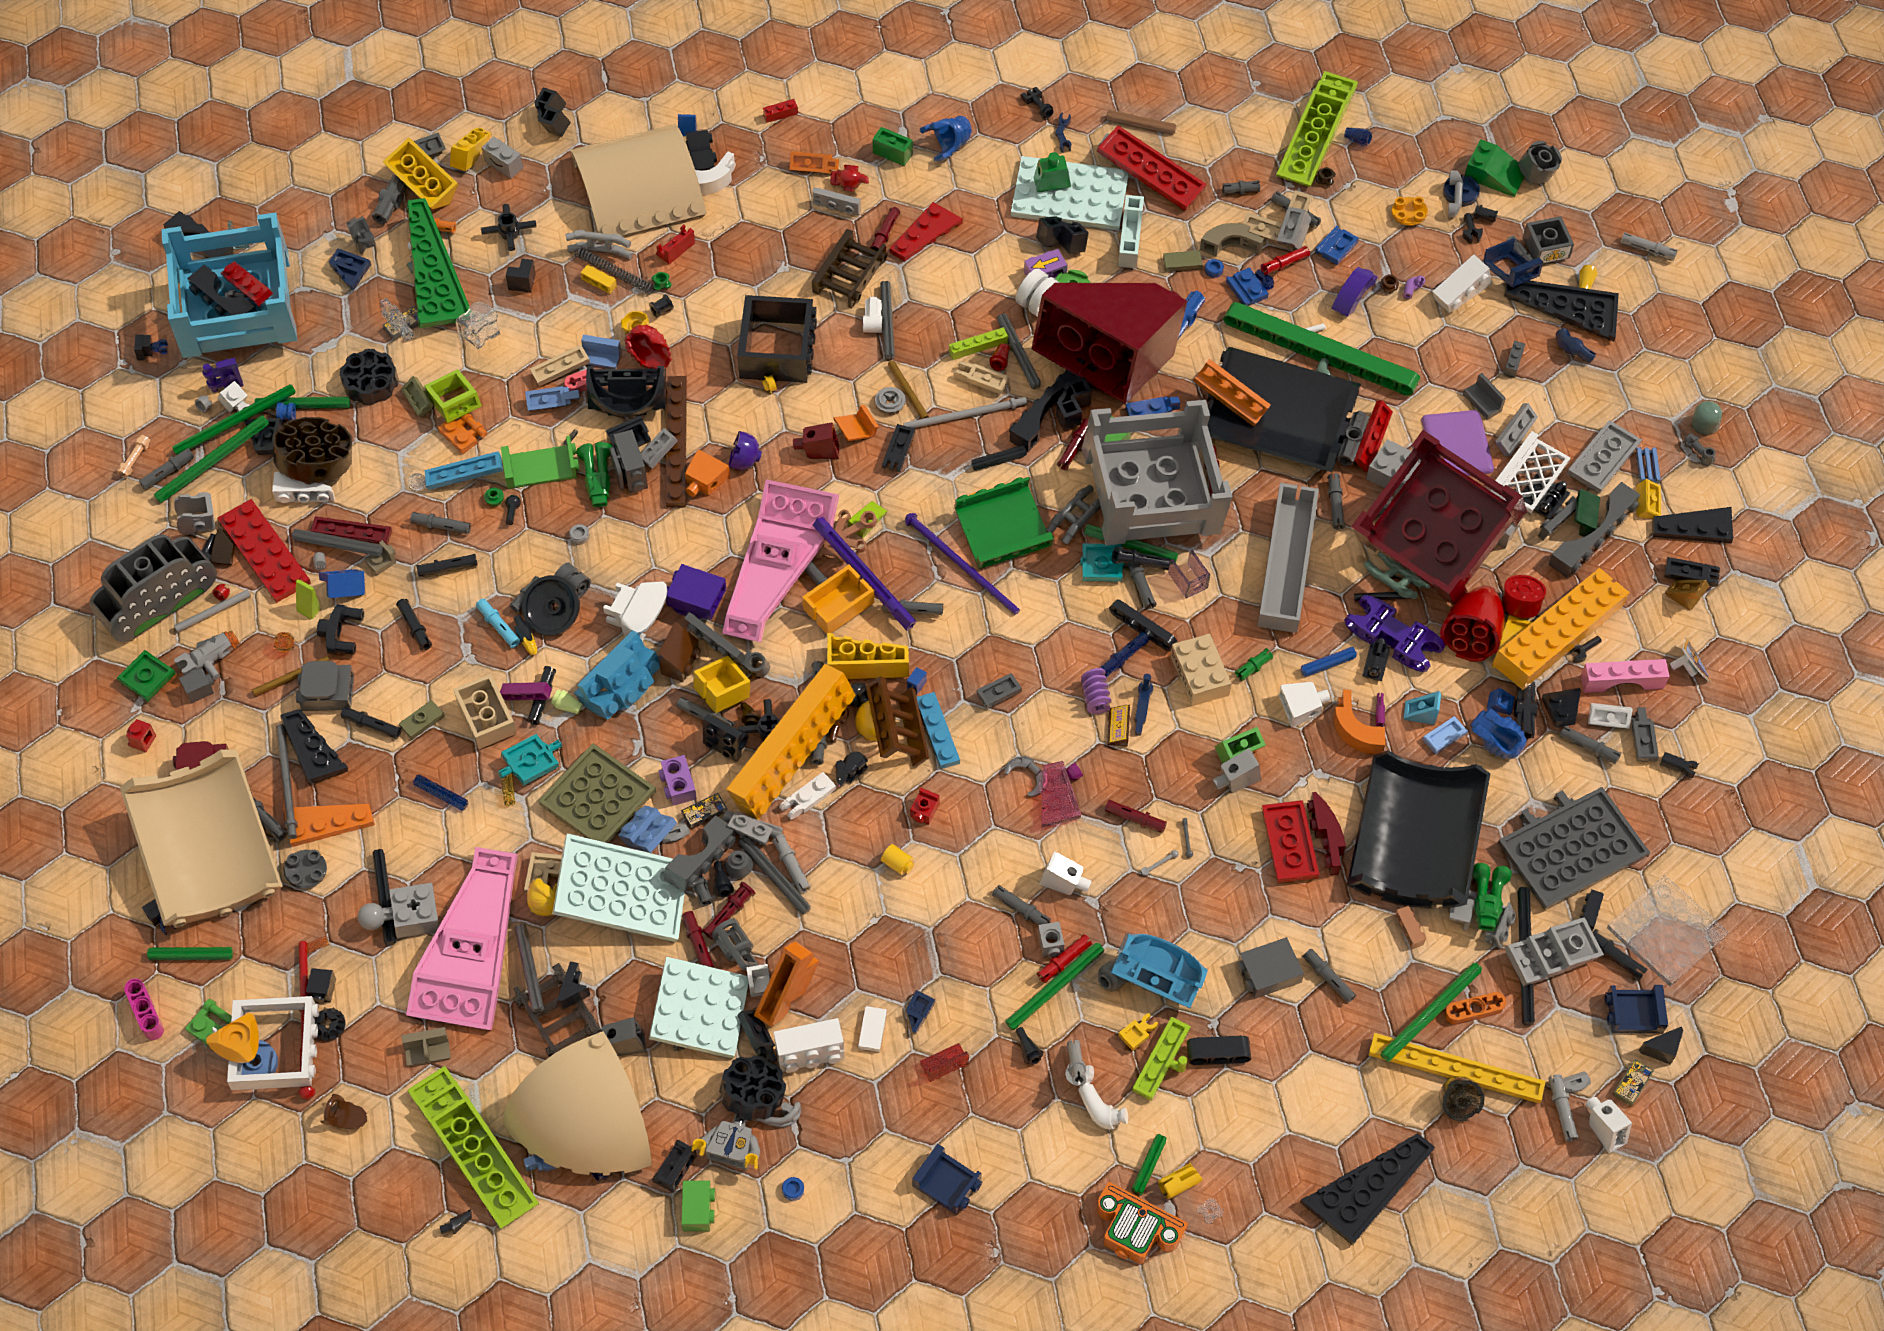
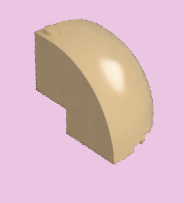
M604 1031L577 1041L543 1061L525 1077L508 1101L504 1112L503 1124L509 1134L517 1143L520 1142L526 1147L528 1153L537 1155L544 1159L545 1163L553 1167L560 1168L561 1166L572 1169L573 1173L589 1175L590 1172L610 1175V1172L624 1171V1173L651 1166L648 1136L636 1096L628 1076Z

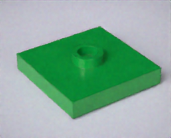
M144 650L117 677V680L148 702L176 673L174 669Z

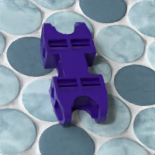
M1363 595L1359 600L1360 606L1367 615L1355 616L1348 614L1344 619L1347 628L1357 637L1369 644L1371 642L1375 643L1380 638L1384 639L1387 645L1394 648L1392 658L1408 668L1419 672H1427L1431 667L1430 662L1422 652L1434 651L1441 653L1445 648L1443 640L1432 630L1417 621L1410 628L1395 619L1396 608L1370 595Z

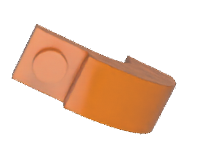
M1343 689L1342 696L1338 697L1337 707H1335L1333 714V723L1338 735L1346 744L1360 752L1368 754L1383 752L1385 748V727L1367 726L1359 722L1352 712L1351 690Z

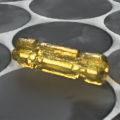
M511 773L501 779L505 806L515 804Z

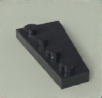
M301 709L280 715L282 724L308 784L348 772L347 765L344 762L342 763L338 758V754L329 747L324 737L315 730V726Z

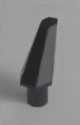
M471 1209L450 1218V1223L440 1225L441 1234L448 1232L456 1234L472 1218Z

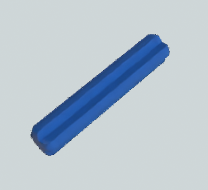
M1349 647L1302 665L1301 673L1305 677L1356 658L1357 652L1354 647Z

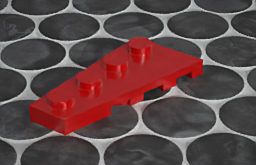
M932 202L890 247V253L906 261L923 250V247L927 244L934 243L936 238L942 234L946 235L954 226L961 225L963 218Z

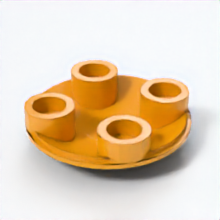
M1420 196L1397 197L1392 205L1391 214L1398 223L1412 226L1420 224L1426 219L1428 208L1424 203V199Z

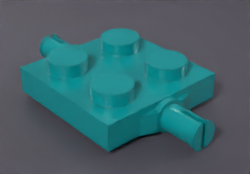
M535 734L501 752V757L507 763V767L498 770V775L502 779L512 773L520 780L523 786L559 767V762L553 756V751L562 747L561 742L556 740L548 745Z

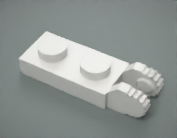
M822 772L792 794L791 797L786 798L779 807L784 811L796 804L797 806L787 815L792 820L803 812H807L834 792L836 785Z

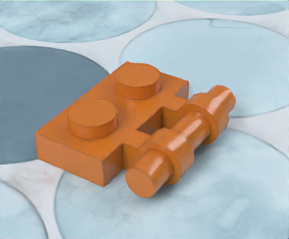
M470 413L461 416L458 421L456 419L449 423L445 421L437 427L438 432L462 454L478 444L476 436L480 435L484 438L487 435L484 426L480 422H476ZM466 425L471 427L469 431L464 428Z

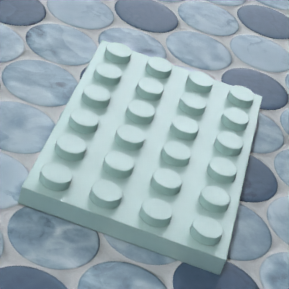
M1021 157L1011 217L1039 220V218L1057 216L1062 218L1063 222L1072 224L1074 221L1086 227L1119 231L1129 176L1128 172L1117 168L1066 162L1071 187L1037 192L1034 173L1038 160L1041 158Z
M567 834L564 840L552 914L677 942L685 893L664 880L665 867L673 860L672 858Z

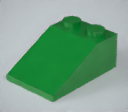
M1480 139L1467 164L1464 176H1470L1478 184L1513 197L1516 196L1525 178L1520 171L1517 160L1498 145Z

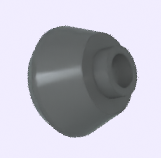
M734 851L726 858L724 866L727 874L731 877L743 878L752 871L753 861L745 852Z

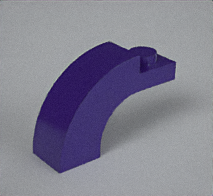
M1357 267L1342 286L1331 309L1347 317L1354 313L1361 297L1368 288L1376 283L1378 276L1368 269Z

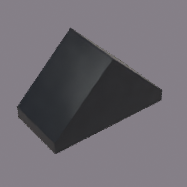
M1682 1026L1644 1041L1639 1049L1640 1053L1671 1065L1676 1057L1684 1031Z

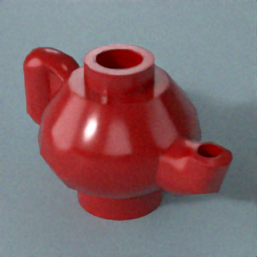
M844 164V170H837L831 173L830 183L833 186L841 185V187H844V191L854 192L855 188H858L861 183L869 184V178L858 171L859 166Z

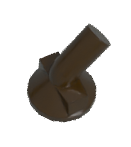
M743 702L740 705V709L743 710L741 722L745 725H757L761 717L755 713V710L750 705Z

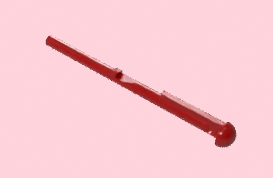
M300 941L298 943L300 997H307V942ZM299 1010L301 1014L300 1072L302 1069L305 1010ZM304 1086L298 1092L301 1098L308 1100L314 1097L316 1089L312 1088V1086Z

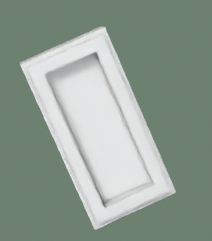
M865 1007L858 1049L880 1052L887 1009Z

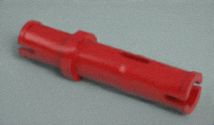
M1303 246L1283 256L1274 257L1273 260L1261 264L1260 268L1264 275H1268L1276 270L1281 271L1285 266L1309 257L1311 253L1307 246Z
M1083 934L1060 955L1051 958L1050 963L1037 972L1038 977L1042 976L1039 979L1043 983H1047L1054 975L1064 971L1066 965L1092 945L1091 940L1088 942L1090 938Z

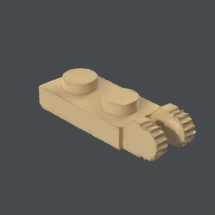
M964 361L958 364V368L962 371L955 370L953 374L954 378L962 382L966 381L1000 395L1009 381L1007 375Z

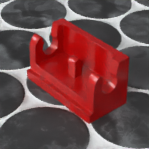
M685 224L680 227L681 232L663 247L661 244L656 247V255L669 265L695 244L694 230L690 228L686 231Z

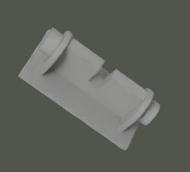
M735 811L727 827L735 830V833L743 837L745 835L760 846L762 844L766 846L773 828Z
M1509 902L1507 906H1502L1503 911L1499 917L1498 924L1495 926V930L1486 931L1484 934V941L1488 944L1496 942L1499 949L1507 941L1508 930L1516 917Z

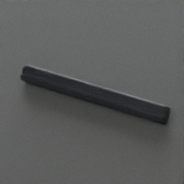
M383 849L373 850L372 855L379 905L382 908L392 907L385 853ZM384 921L382 931L385 945H394L396 943L394 921Z

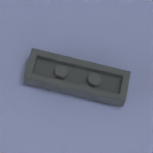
M1572 496L1565 503L1566 507L1564 509L1560 507L1552 515L1554 518L1551 521L1547 519L1540 526L1542 530L1538 536L1543 541L1576 511L1577 497Z

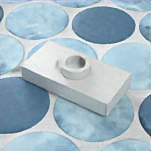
M1590 703L1588 724L1629 729L1633 709L1632 707Z

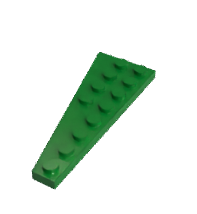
M426 198L408 200L407 213L419 328L472 320L473 313Z

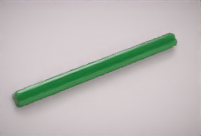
M289 384L179 442L172 449L176 455L187 448L190 450L294 395L296 391L293 385Z
M263 415L258 417L154 493L156 500L159 503L165 501L269 424L268 420Z
M1472 963L1381 1051V1058L1387 1062L1391 1061L1481 973L1482 967L1477 963Z

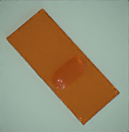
M325 935L307 943V954L329 945L327 936Z

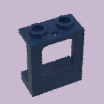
M1514 238L1487 248L1483 263L1494 274L1511 287L1539 277L1543 261L1539 257L1527 261L1514 251ZM1508 258L1517 266L1511 268L1510 274H1506L1493 263Z

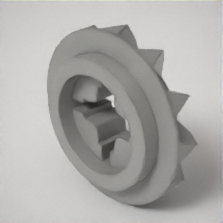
M886 387L876 394L875 404L880 411H885L886 414L889 412L895 414L898 410L902 411L906 399L901 390L894 387ZM887 399H894V403H887Z

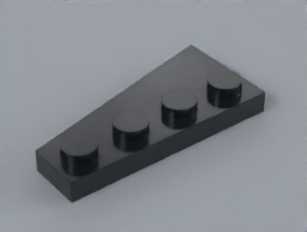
M1732 507L1654 516L1652 520L1653 537L1732 543Z

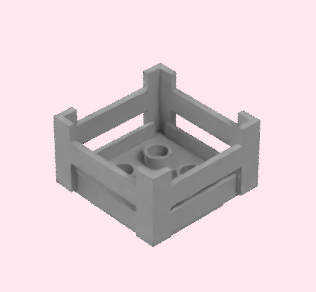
M1206 400L1187 401L1184 411L1110 418V408L1091 410L1082 451L1085 463L1091 464L1104 517L1102 532L1105 545L1125 544L1126 540L1201 533V536L1221 534L1232 500V493L1229 482L1222 481L1207 426L1210 413ZM1179 428L1178 434L1174 436L1104 442L1106 434ZM1200 448L1213 491L1211 498L1199 458Z

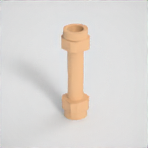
M140 435L135 441L136 446L125 463H121L118 467V475L127 478L133 471L131 467L142 450H146L151 442L148 437Z

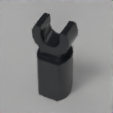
M1664 752L1660 762L1661 766L1677 772L1681 771L1689 778H1693L1696 773L1689 768L1697 769L1699 764L1696 761H1685L1684 758L1668 752Z

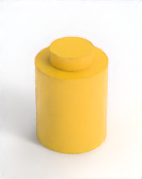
M894 844L888 846L881 857V862L901 875L910 873L914 867V858Z

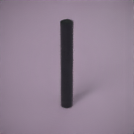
M1398 592L1354 593V601H1359L1363 595H1370L1380 600L1412 599L1404 598Z

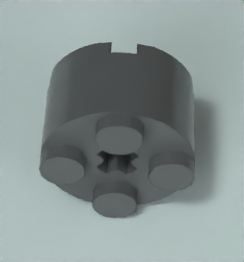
M1545 141L1532 143L1518 162L1520 171L1530 184L1548 182L1559 169L1562 162L1558 149L1553 145L1551 147L1546 145L1547 142Z

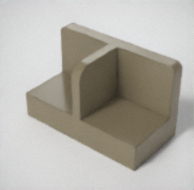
M445 1027L401 1035L408 1067L451 1059L449 1038Z

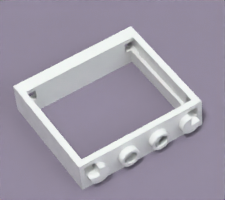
M312 996L233 1000L231 1022L249 1012L305 1010L301 1072L241 1075L242 1063L229 1061L227 1083L231 1090L312 1086V1078L316 1074L313 1058L317 1056L314 1037L318 1036V1026L315 1024V1017L319 1016L318 1004H315Z

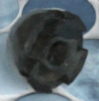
M1455 1076L1450 1078L1442 1085L1439 1091V1103L1442 1110L1455 1121H1468V1118L1473 1117L1476 1113L1479 1114L1484 1106L1485 1096L1481 1087L1468 1077Z

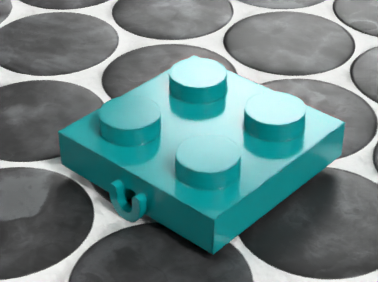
M1083 543L1082 557L1080 559L1082 581L1122 582V566H1124V563H1112L1113 549L1116 546L1122 548V544Z

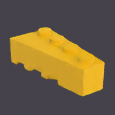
M827 633V665L843 672L847 679L878 678L880 676L884 678L909 677L908 646L885 642L877 644L868 639L859 641L853 640L850 636L841 638L835 637L832 633Z

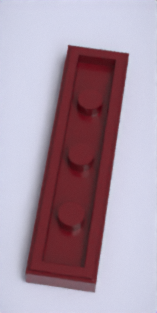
M315 516L310 531L379 544L383 540L388 545L392 528L389 526Z

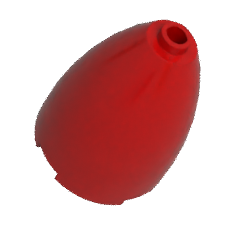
M1487 585L1474 588L1463 595L1447 614L1440 630V638L1445 646L1447 645L1449 649L1456 653V657L1471 662H1480L1497 653L1504 631V610L1496 590ZM1472 635H1474L1475 639L1473 641V644L1469 645Z

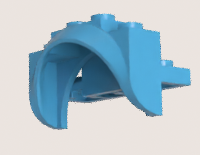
M632 630L577 684L579 688L574 694L587 709L608 720L616 711L624 708L627 709L636 702L654 683L653 674L660 668L658 655L655 651L645 647L639 634ZM603 687L608 689L606 691L599 692Z
M1126 933L1110 973L1158 996L1191 1008L1198 989H1201L1208 969L1190 953L1167 940L1148 934Z

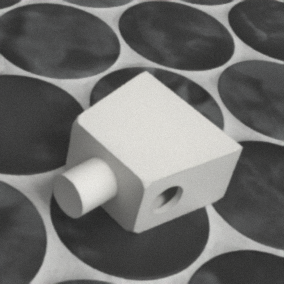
M1312 682L1280 685L1278 696L1291 728L1318 717L1321 714L1322 703L1330 701L1328 690L1317 692Z
M1054 852L1039 884L1071 895L1075 888L1087 892L1091 880L1081 876L1084 869L1083 866Z
M1597 1097L1589 1099L1586 1103V1106L1591 1111L1589 1125L1607 1152L1611 1153L1626 1145L1632 1125L1628 1117L1612 1100H1606L1601 1103Z

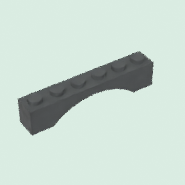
M1620 482L1609 494L1606 502V517L1600 527L1583 538L1563 542L1551 555L1548 565L1566 578L1572 573L1576 574L1582 566L1581 563L1584 560L1587 562L1592 557L1594 549H1600L1605 542V538L1607 536L1611 537L1617 529L1616 526L1618 524L1622 525L1626 521L1628 513H1633L1638 508L1640 494L1623 482Z

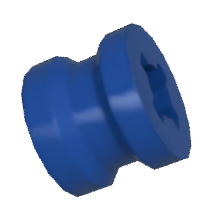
M278 403L276 417L281 418L282 422L284 420L296 419L295 403H289L288 405Z

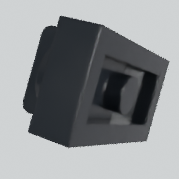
M570 961L557 999L559 1009L562 1010L590 996L589 987L580 985L582 972L580 971L579 964Z

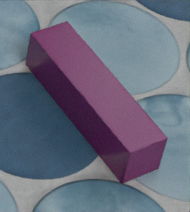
M547 682L502 683L500 693L505 701L549 700L552 688Z

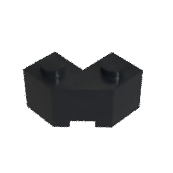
M543 87L534 101L538 111V121L548 133L562 137L571 123L562 112L567 103L557 91Z
M707 129L685 132L687 147L695 170L714 168V163H717L716 152H712L710 148V143H713L712 133H708Z
M1052 216L1039 218L1036 238L1044 247L1061 245L1069 254L1085 252L1089 232L1078 222L1073 221L1072 224L1063 222L1060 217Z
M1085 377L1067 382L1057 402L1056 417L1064 431L1081 425V408L1091 404L1092 390Z

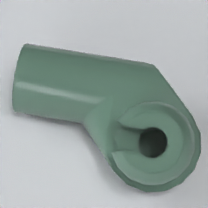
M1321 358L1316 371L1331 375L1327 369L1329 360Z

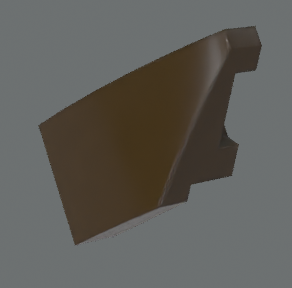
M218 528L215 536L211 563L232 565L235 544L221 528Z

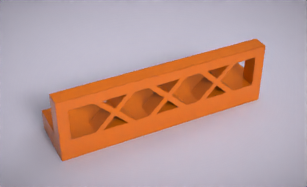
M1211 359L1206 362L1193 380V382L1253 427L1271 405Z

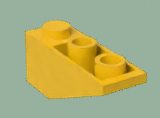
M479 127L474 128L452 145L450 167L463 171L470 169L482 152L481 147L490 139L491 132Z

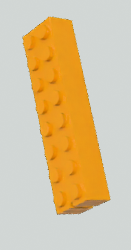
M1598 568L1498 650L1492 665L1524 690L1621 609L1630 592L1618 582L1613 583V578Z
M824 664L726 790L734 799L741 812L759 820L767 812L768 807L775 798L780 795L786 784L791 781L796 771L804 764L810 753L816 749L817 744L829 732L831 726L840 718L842 712L853 701L856 695L843 672Z

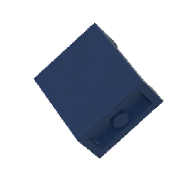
M1611 985L1608 992H1605L1604 1001L1605 1005H1608L1609 1008L1607 1024L1611 1025L1612 1033H1664L1666 1030L1668 1018L1663 985H1654L1652 990H1616V985Z
M937 1143L913 1176L912 1186L957 1215L960 1209L964 1211L968 1206L970 1195L973 1192L977 1193L982 1186V1173L979 1171L975 1173L947 1155L945 1148Z

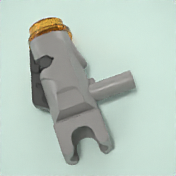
M232 630L229 632L225 631L198 642L196 650L189 654L187 652L175 658L174 662L178 669L182 670L184 676L193 670L205 667L212 679L216 680L220 677V674L213 666L214 661L224 658L232 650L236 649L240 642Z

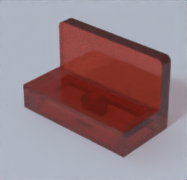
M957 1043L921 1060L920 1065L929 1082H932L968 1065L969 1054L967 1051L964 1052L961 1045Z

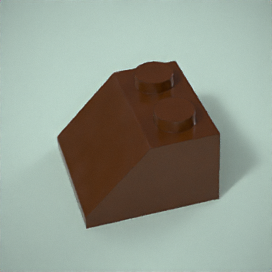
M674 622L658 653L661 675L684 682L686 676H690L693 669L692 664L695 659L699 658L701 648H699L698 639L677 622Z

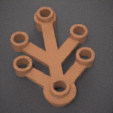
M841 510L838 513L839 518L834 530L849 547L855 548L859 553L865 552L867 544L863 539L855 540L847 537L864 528L875 527L877 524L875 513L865 511L861 515V521L843 530L845 523L848 522L851 515L848 510ZM825 541L814 556V558H820L824 555L838 557L841 562H845L830 547L831 545L827 541Z

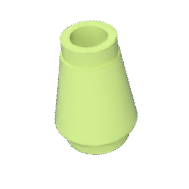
M558 689L551 701V704L556 709L577 715L583 707L580 701L565 690L561 691Z

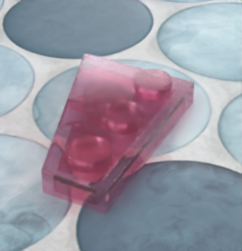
M1059 761L1043 765L1041 828L1080 819L1081 813L1064 762Z

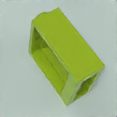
M458 369L424 385L426 392L435 404L434 407L447 423L482 407L477 391ZM461 386L466 391L446 402L439 398Z

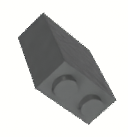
M1287 937L1239 954L1238 962H1236L1239 973L1243 974L1246 979V989L1249 993L1252 992L1254 999L1302 983L1304 972Z

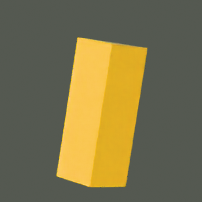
M409 137L383 161L420 199L426 198L431 209L450 205L459 184Z

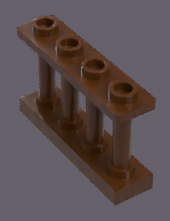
M881 676L866 685L880 757L888 758L899 751L910 755L912 766L915 767L928 760L929 754L915 689L909 688L902 694L890 691L887 687L886 678ZM890 699L899 702L900 710L892 708ZM894 717L903 720L904 728L895 725ZM898 735L907 738L908 746L899 743Z

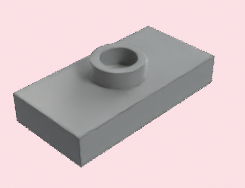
M663 428L641 452L643 461L653 469L678 440Z

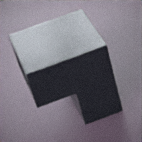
M521 259L519 268H507L506 281L508 290L532 292L536 276L532 259Z

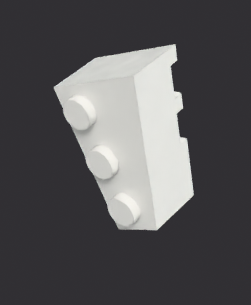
M1472 255L1433 291L1434 300L1448 313L1457 310L1462 304L1492 285L1490 268L1478 257Z

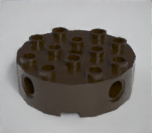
M302 417L290 420L273 435V463L281 474L308 485L333 482L334 479L345 474L352 464V436L342 425L329 423V419Z

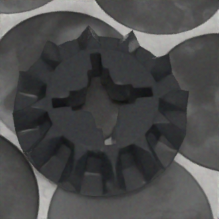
M324 1007L323 1010L319 1011V1016L315 1017V1024L318 1026V1036L316 1038L330 1041L343 1033L346 1021L341 1011L336 1010L334 1007ZM326 1017L332 1022L330 1023L329 1030L325 1025H322L325 1023Z

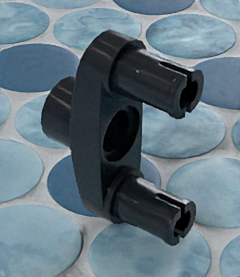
M337 604L329 620L319 619L317 636L326 637L327 654L337 655V653L355 655L356 642L339 641L343 621L346 619L364 620L365 612L363 608H351L346 605Z

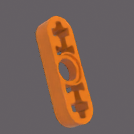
M1493 992L1450 1003L1445 1011V1019L1451 1024H1460L1499 1014L1506 1006V998L1499 992ZM1493 999L1496 1002H1500L1498 1007L1495 1004H1491ZM1478 1004L1481 1007V1012H1472L1470 1005ZM1452 1010H1455L1457 1013L1460 1012L1459 1016L1451 1015Z

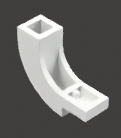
M727 152L718 165L710 170H695L702 195L716 193L731 183V173L736 166L733 153Z

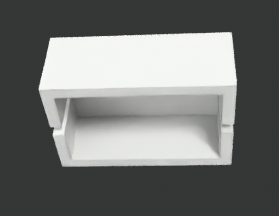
M838 1018L774 1031L775 1049L782 1072L792 1073L799 1068H815L822 1063L834 1064L841 1061V1059H845L844 1041Z

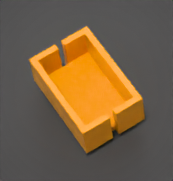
M847 565L802 597L803 610L814 621L817 620V625L826 634L834 632L875 603L874 590L864 579L860 580V575L850 565Z

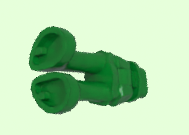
M605 442L595 443L598 472L594 470L593 445L587 443L577 448L578 458L584 461L586 472L584 479L586 483L585 488L589 494V499L592 501V507L608 505L607 499L609 498L608 492L611 482L608 475L607 458L611 457L609 448L613 446Z
M1485 863L1474 864L1472 877L1477 883V898L1474 900L1476 904L1474 909L1476 912V922L1480 930L1494 931L1495 926L1499 922V917L1503 911L1502 889L1503 886L1509 883L1512 876V871L1506 866H1498L1493 870L1491 878L1492 892L1490 895L1487 894L1490 867Z

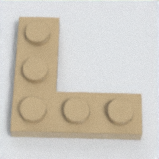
M1295 190L1289 207L1303 209L1307 212L1312 196ZM1247 212L1243 224L1250 226L1249 232L1278 243L1276 240L1282 223ZM1281 244V245H1284V246L1293 248L1292 246L1285 245V244Z

